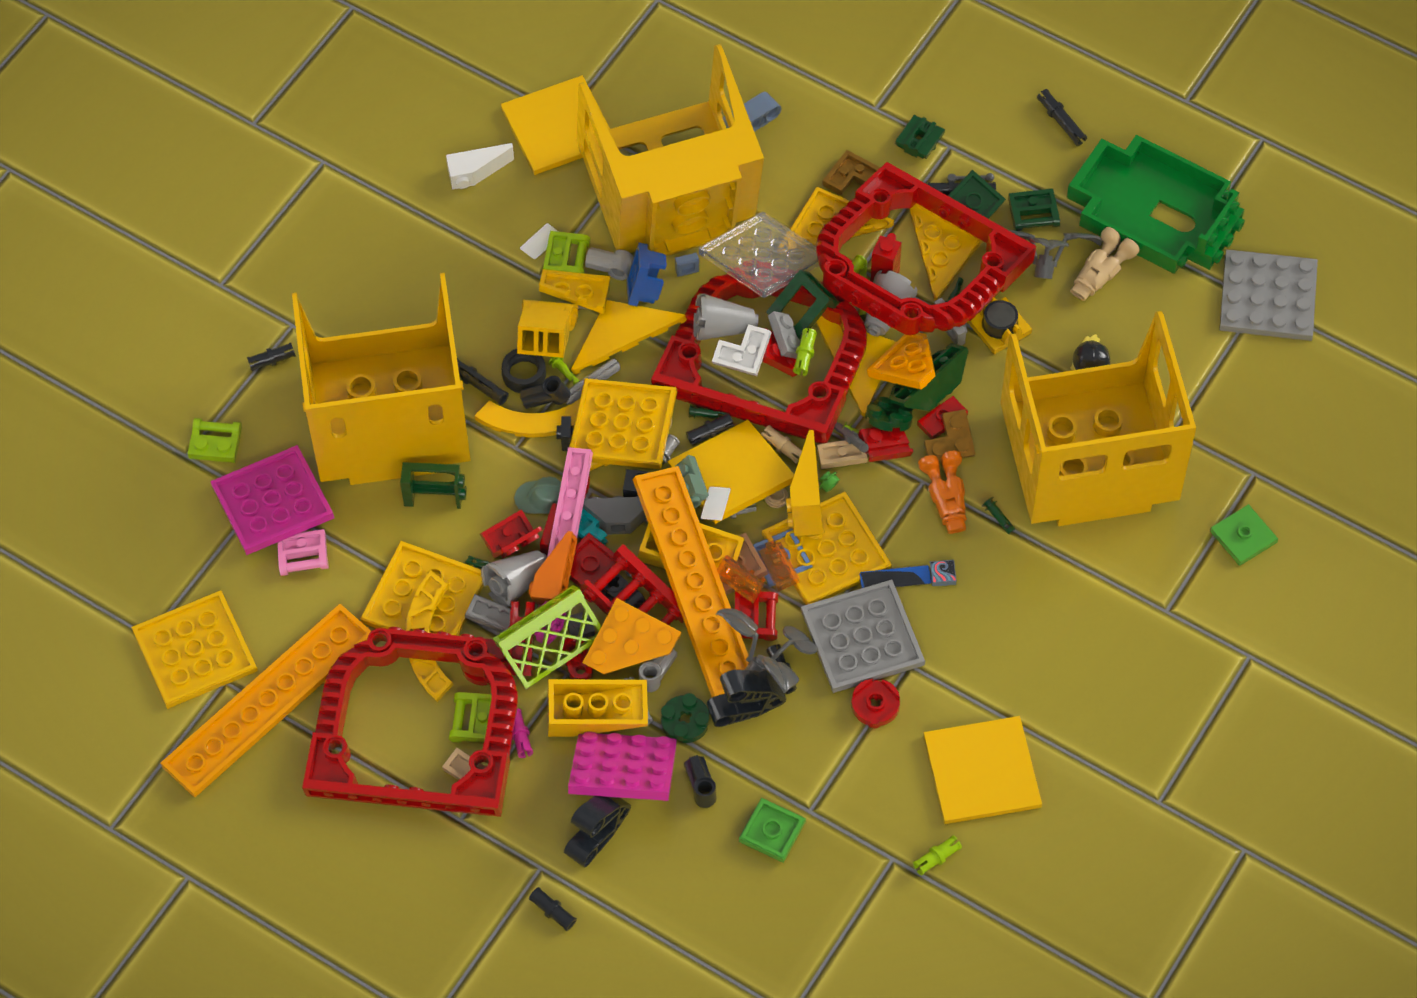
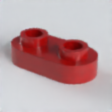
M566 638L562 650L570 652L572 649H575L577 639ZM588 649L566 662L571 679L589 680L592 677L593 668L582 663L588 653ZM578 670L585 671L583 674L577 673Z

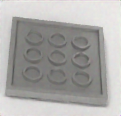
M1226 249L1219 331L1312 341L1318 259Z
M893 580L801 606V613L812 641L818 647L817 654L833 693L855 687L867 679L875 681L925 665V659Z

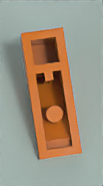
M567 531L535 573L534 581L530 582L529 595L535 604L543 605L545 601H550L568 588L578 541L572 531Z

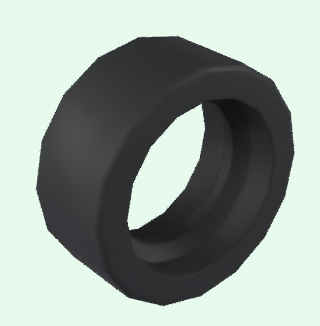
M514 349L502 361L503 381L514 392L520 393L523 388L541 384L546 378V366L543 356L517 354V349ZM530 362L537 366V373L528 379H517L511 375L510 369L517 363Z

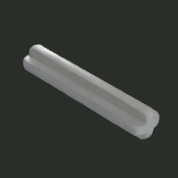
M611 359L585 378L606 380L620 370V364L616 359ZM585 378L569 388L571 394L569 400L565 403L566 405L574 403L581 397Z

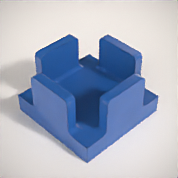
M639 242L627 277L628 305L637 306L639 301L654 304L655 300L659 299L664 284L663 279L656 277L659 269H666V255L648 250V244Z

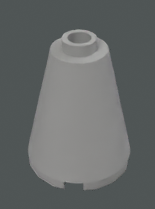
M882 270L875 274L873 283L901 299L916 297V286L913 289L910 286L911 281L903 275L893 271L881 274ZM866 313L864 324L867 332L876 337L885 335L890 326Z
M698 294L695 306L699 307L697 308V313H694L693 323L696 340L745 334L748 324L758 326V314H755L754 309L706 294Z
M536 550L490 562L483 566L481 569L482 582L484 587L488 585L492 592L488 593L491 599L505 607L511 606V601H517L529 589L530 582L534 581L535 573L547 559V556Z

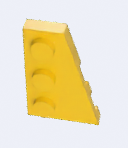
M543 269L539 291L604 314L611 276Z

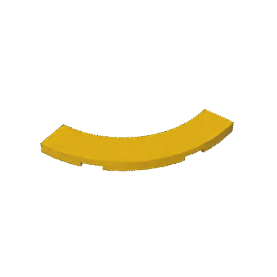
M580 399L561 409L544 413L512 411L489 400L477 412L475 420L495 431L515 434L518 437L556 435L557 425H561L562 416H571L572 428H574Z
M432 570L425 576L414 594L407 613L406 631L421 629L431 633L435 609L444 593L449 589V585ZM409 658L420 684L438 702L454 685L453 682L443 673L436 661Z

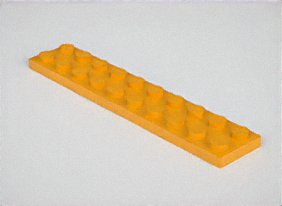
M676 466L637 475L633 478V482L711 697L723 695L725 692L720 677L731 670H745L749 664L746 661L749 655L741 634L723 617L715 615L717 611L731 607L680 468Z
M339 604L160 763L162 768L193 797L198 796L326 680L329 669L337 661L338 657L353 648L355 644L367 640L371 630L344 606Z

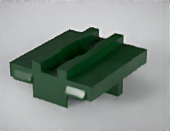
M913 115L896 139L895 144L911 156L927 159L932 150L936 149V145L944 135L945 129L937 126L935 122L927 121L925 117L921 118Z

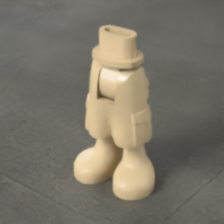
M1106 227L1101 232L1102 248L1095 249L1086 259L1085 265L1075 279L1074 286L1070 292L1082 301H1085L1089 295L1093 296L1107 281L1114 278L1120 271V264L1123 261L1132 259L1139 253V247L1133 240L1126 238L1121 243L1119 233L1111 227ZM1118 248V251L1114 256L1108 257L1112 252H1114Z

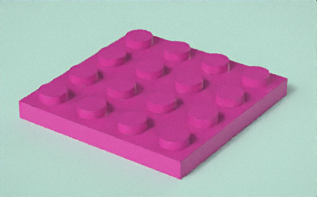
M298 445L210 481L246 555L334 519L333 511Z
M592 731L578 734L568 784V794L669 801L677 739L665 736L645 737L643 735L629 736L618 733L600 734Z

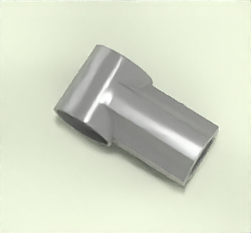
M591 247L587 252L585 267L608 272L611 277L617 280H625L634 257L625 250H616L613 253Z
M674 649L670 655L649 660L640 666L639 680H647V692H654L660 687L661 679L677 657V652ZM651 675L654 678H646L645 676Z

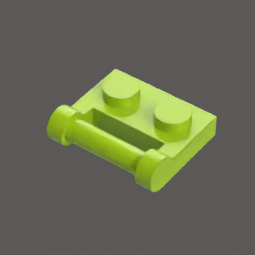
M550 231L543 269L585 273L583 269L584 260L591 238L585 234ZM572 244H577L575 265H568Z
M194 418L188 458L235 463L242 430L241 422L230 424L202 421L200 418ZM201 431L232 433L231 437L201 435Z
M455 693L454 703L456 705L453 727L449 731L448 738L451 742L469 741L484 743L492 699L491 694ZM472 704L469 729L462 730L465 705Z

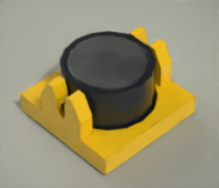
M993 297L989 304L985 305L975 318L968 321V324L994 355L1008 347L1009 334L1015 333L1018 341L1032 334V328L1006 297L1001 300Z

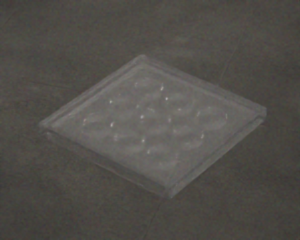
M763 211L699 247V255L763 298L789 284L799 270L809 272L819 266L815 245Z

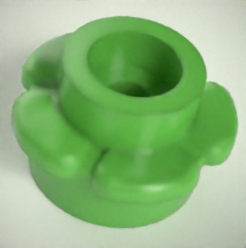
M829 471L826 472L819 479L821 483L819 489H823L827 493L834 488L840 481L836 476L837 473L831 474Z

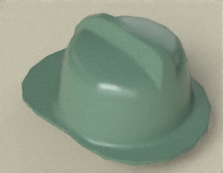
M549 476L543 477L538 481L524 483L515 493L516 506L525 513H549L552 504L558 503L561 482Z

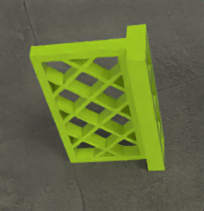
M572 585L494 637L493 640L497 647L500 648L523 687L527 689L593 644L597 634L591 638L582 637L585 624L594 625L598 632L602 626L584 599L581 590ZM581 603L584 608L582 619L570 617L572 608ZM556 618L565 619L562 633L550 631L551 623ZM569 620L581 623L578 636L566 634ZM535 632L544 633L542 646L530 644L531 635ZM549 634L561 636L558 649L546 647ZM565 637L577 639L575 649L570 652L562 650ZM516 645L524 646L521 660L512 658L508 650ZM528 648L540 650L538 663L526 661ZM545 651L557 653L555 662L551 665L542 664ZM524 665L537 666L535 675L526 681L522 674Z

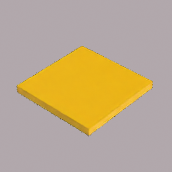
M583 75L501 104V109L534 175L583 158L577 142L579 83H585L588 93L607 129H610ZM589 119L590 132L591 134H594V130Z
M585 378L569 447L591 449L593 452L591 462L661 470L677 388Z
M749 420L667 461L668 467L672 468L686 456H695L707 492L709 487L731 489L722 520L791 485L794 473ZM706 499L703 500L700 504L702 509L704 508ZM712 520L715 524L720 522V520Z
M845 491L820 503L823 534L797 536L800 543L795 545L790 536L791 533H794V527H789L788 518L762 530V536L769 541L771 549L775 551L779 562H782L784 570L788 572L790 581L805 605L831 598L860 584V572L892 569V564ZM793 529L779 540L774 541L772 536ZM802 545L803 549L798 551L797 547ZM778 547L786 548L790 552L789 562L786 561L788 558L787 553L780 551ZM802 552L806 553L810 560L809 563L804 562L801 556ZM800 566H813L798 574L793 572V569Z
M400 541L360 621L376 629L399 627L405 630L407 613L414 594L422 580L432 570L449 585V589L444 593L435 609L431 633L443 631L459 636L467 620L465 614L474 595L479 596L484 586L481 569Z
M221 590L131 627L167 709L258 671Z
M1020 716L924 732V741L944 824L1042 808V801Z

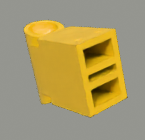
M523 299L522 314L518 323L517 354L564 358L569 331L574 329L578 319V305Z

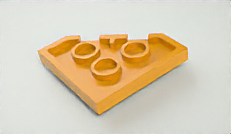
M920 332L915 335L904 334L867 369L868 376L922 390L936 376L927 334Z
M616 598L582 663L604 675L626 667L670 655L682 632Z

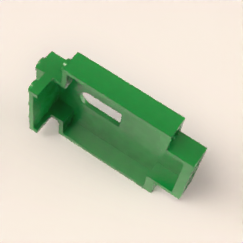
M1135 135L1126 150L1101 139L1068 185L1067 199L1085 207L1081 212L1080 227L1100 237L1101 232L1106 227L1115 229L1120 235L1121 243L1126 238L1133 240L1139 247L1138 256L1173 274L1176 273L1179 267L1183 268L1187 260L1210 270L1214 263L1218 264L1224 253L1223 249L1230 247L1234 240V233L1236 231L1240 232L1245 223V219H1243L1245 209L1239 207L1240 203L1238 202L1240 192L1232 188L1230 190L1231 181L1138 135ZM1160 202L1190 217L1194 221L1195 227L1191 231L1182 232L1150 215Z

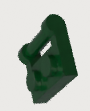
M1053 188L1009 193L1008 200L1014 231L1050 225L1052 227H1060V217ZM1043 213H1050L1051 215L1050 217L1021 220V216Z

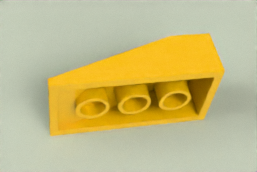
M809 430L790 486L791 498H786L789 527H794V536L823 534L814 430Z
M700 523L720 579L730 582L744 538ZM648 524L637 557L644 563L665 569Z
M549 679L548 737H574L587 731L603 733L648 726L647 680Z

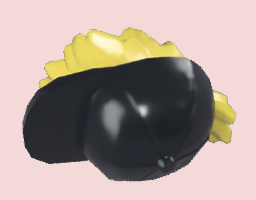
M1096 334L1091 337L1086 336L1083 342L1076 348L1073 354V363L1070 367L1071 370L1111 365L1109 351L1106 346L1099 343L1100 338Z

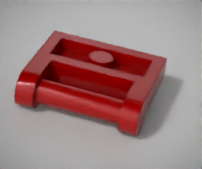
M735 591V609L748 615L757 626H759V602L766 603V628L757 629L758 639L766 641L777 640L778 631L775 629L778 594L762 591ZM741 634L742 638L744 639H753V637H747Z

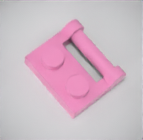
M324 529L299 533L277 542L281 576L289 575V572L321 568V570L329 569ZM319 555L317 559L287 563V560Z

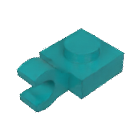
M582 509L577 536L583 539L590 533L602 544L606 545L608 543V540L605 539L607 533L599 529L600 523L595 517Z

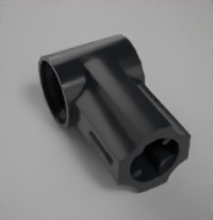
M554 375L547 377L541 384L523 388L520 391V398L523 406L529 409L551 402L557 405L564 404L569 400L571 392L562 380Z
M696 755L689 757L684 762V768L694 793L695 802L699 807L709 808L716 803V783L710 775L704 756ZM702 791H709L710 793H708V794H702V793H700V792H702Z

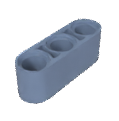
M762 92L744 103L754 132L774 120L782 109L768 92ZM724 116L723 120L726 128H729L726 118Z

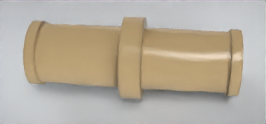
M771 425L767 426L764 429L766 433L762 432L761 434L762 437L772 444L779 454L783 453L798 465L802 450L795 446L788 436L784 437L772 428Z

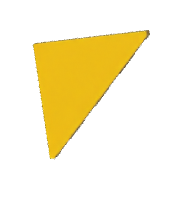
M816 187L778 247L777 255L782 256L816 247L818 235L824 225L834 215L838 214L847 205L849 200ZM888 217L885 219L872 218L852 237L893 227L894 220Z
M916 203L912 208H909L932 295L934 301L941 298L983 241Z
M607 300L604 314L600 313L571 368L572 373L577 375L580 373V370L590 365L600 364L610 359L609 356L621 350L622 352L639 345L638 342L650 336L653 338L668 331L669 327L677 323L682 324L686 322L685 314Z
M821 316L815 324H817L827 348L830 350L833 358H835L842 342L843 332L840 325L832 323ZM868 332L865 354L849 388L853 400L864 417L867 406L872 403L882 381L870 378L867 369L896 343V341L882 336H873Z

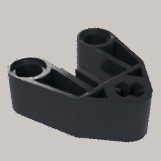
M731 670L720 677L725 694L709 699L707 707L714 726L723 727L769 712L783 705L786 702V696L773 676L766 671Z
M594 796L575 811L571 818V823L578 827L580 831L569 840L564 853L584 868L587 867L614 836L628 815L631 805L620 797Z

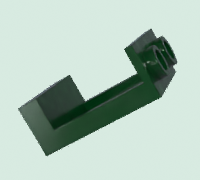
M803 270L797 272L766 311L768 315L774 311L782 313L783 309L803 285L816 298V301L799 322L793 326L800 341L803 329L807 328L809 331V328H812L828 307L834 309L840 303L810 272Z
M402 463L400 485L404 506L414 507L415 493L455 495L457 509H461L462 500H466L467 488L464 486L465 474H461L460 465ZM414 472L447 473L454 475L455 479L452 482L415 480Z

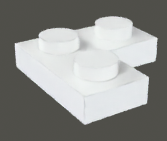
M748 324L741 346L722 340L718 341L712 363L757 376L771 331Z

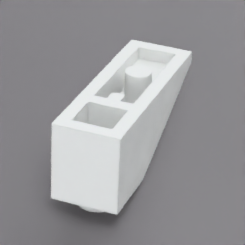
M512 143L446 155L452 189H464L474 186L513 161Z

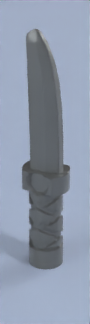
M837 422L834 429L844 436L847 443L853 444L863 453L868 450L869 446L858 437L855 431H851L847 427L843 428L844 425Z

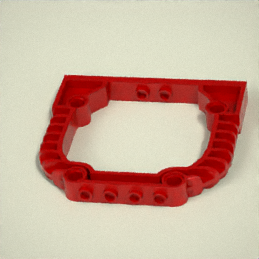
M886 162L856 190L855 198L850 200L838 214L834 215L824 225L817 238L816 255L819 267L823 272L822 284L827 290L850 302L853 306L862 309L872 317L879 319L891 328L905 335H915L919 331L931 333L934 329L949 331L955 326L961 327L966 322L971 321L999 291L1004 292L1034 262L1037 246ZM916 203L987 243L986 253L982 256L979 275L959 295L948 302L929 305L917 298L908 297L901 299L854 272L852 261L839 253V251L870 219H885L888 217L890 210L912 208Z
M749 261L744 263L740 269L729 270L725 275L711 278L709 282L699 288L686 310V322L680 323L675 336H671L651 378V383L657 386L676 387V399L694 405L697 404V406L713 411L727 412L732 417L745 421L749 420L761 426L767 427L771 425L777 431L803 439L807 438L809 430H814L816 443H828L846 402L847 392L866 351L867 332L865 324L853 305L838 295L833 294L840 303L834 309L828 307L821 316L841 326L843 332L842 342L824 381L812 383L808 388V396L798 402L789 404L785 412L761 405L753 400L748 401L738 398L734 394H725L702 387V380L697 372L702 365L701 349L699 346L701 340H696L693 329L694 313H697V308L699 307L695 306L698 294H706L725 301L736 295L751 299L761 297L764 294L778 297L796 275L790 270H782L769 264ZM802 285L790 301L811 307L816 298Z
M399 627L372 630L367 640L355 644L353 648L341 654L329 669L324 683L316 730L312 733L302 789L307 797L501 817L510 766L509 755L518 707V692L512 674L497 657L489 653L488 646L483 639L476 638L470 634L456 636L443 631L427 633L421 629L406 631ZM380 641L386 642V644L382 647L376 646V644ZM482 651L481 655L476 657L472 656L473 652ZM399 657L460 663L462 669L467 674L487 679L491 687L492 699L483 749L475 751L470 756L469 766L471 770L460 780L452 784L451 794L428 792L418 787L399 789L398 786L387 784L384 787L358 784L354 773L346 765L351 757V752L342 735L351 690L355 680L367 667L388 666ZM337 747L342 748L337 754L331 753ZM479 763H488V766L484 769L477 768Z

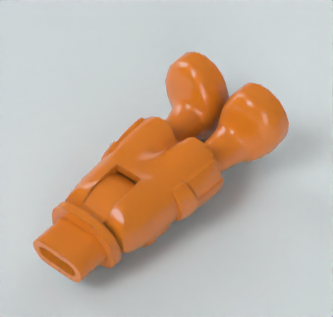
M955 450L948 451L941 457L946 481L941 479L940 465L936 456L928 455L918 461L919 469L931 479V484L928 486L931 499L936 504L942 524L946 526L949 534L965 531V521L967 520L965 515L963 479L956 476L957 467L962 462V455L959 451Z

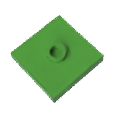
M1249 504L1217 523L1210 530L1239 566L1278 542L1276 535Z
M761 798L741 833L739 842L784 863L806 823V818Z

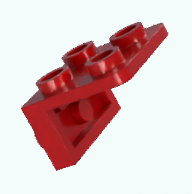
M521 509L483 531L480 535L492 556L496 558L501 555L502 559L519 550L518 544L521 543L524 547L540 537L538 533L543 529L541 526L533 529Z

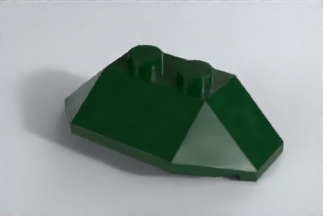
M951 343L946 346V349L932 354L936 376L922 390L896 384L893 386L889 396L890 403L925 411L935 408L941 400L951 394L961 384L969 352L968 348Z

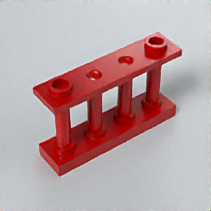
M624 544L616 550L613 556L615 564L597 582L592 584L587 579L580 588L587 601L594 602L608 615L616 598L625 601L639 587H644L650 593V597L638 608L639 610L647 614L657 603H661L667 609V614L660 620L667 625H670L674 620H679L681 623L684 622L674 592ZM621 570H626L633 580L610 601L600 591Z

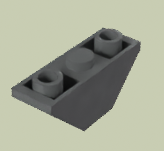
M614 496L612 498L589 497L584 499L583 509L599 521V528L606 532L607 535L631 534L647 519L639 496L625 498L622 496Z

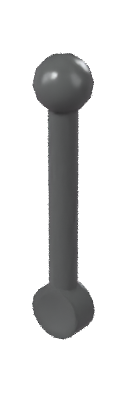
M992 173L980 175L981 178L988 182L994 180ZM949 174L947 181L953 180V183H955L956 181L963 180L966 176Z

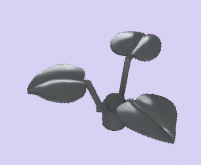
M1009 230L1034 245L1035 243H1040L1045 246L1044 255H1039V259L1037 252H1035L1033 262L1036 265L1034 277L1053 278L1054 267H1057V262L1064 247H1069V244L1066 243L1068 240L1082 238L1090 240L1100 247L1102 245V239L1092 234L1063 233L1064 239L1059 241L1035 238V235ZM1060 246L1053 260V256H1049V250Z
M721 609L715 614L723 617L740 634L753 637L750 653L746 659L749 664L745 670L769 671L783 693H786L795 686L799 678L789 666L782 662H777L775 659L788 646L793 644L800 652L805 654H815L818 650V647L803 632L795 627L786 626L783 629V634L789 640L771 658L764 657L763 655L753 657L758 640L757 624L748 615L736 609Z

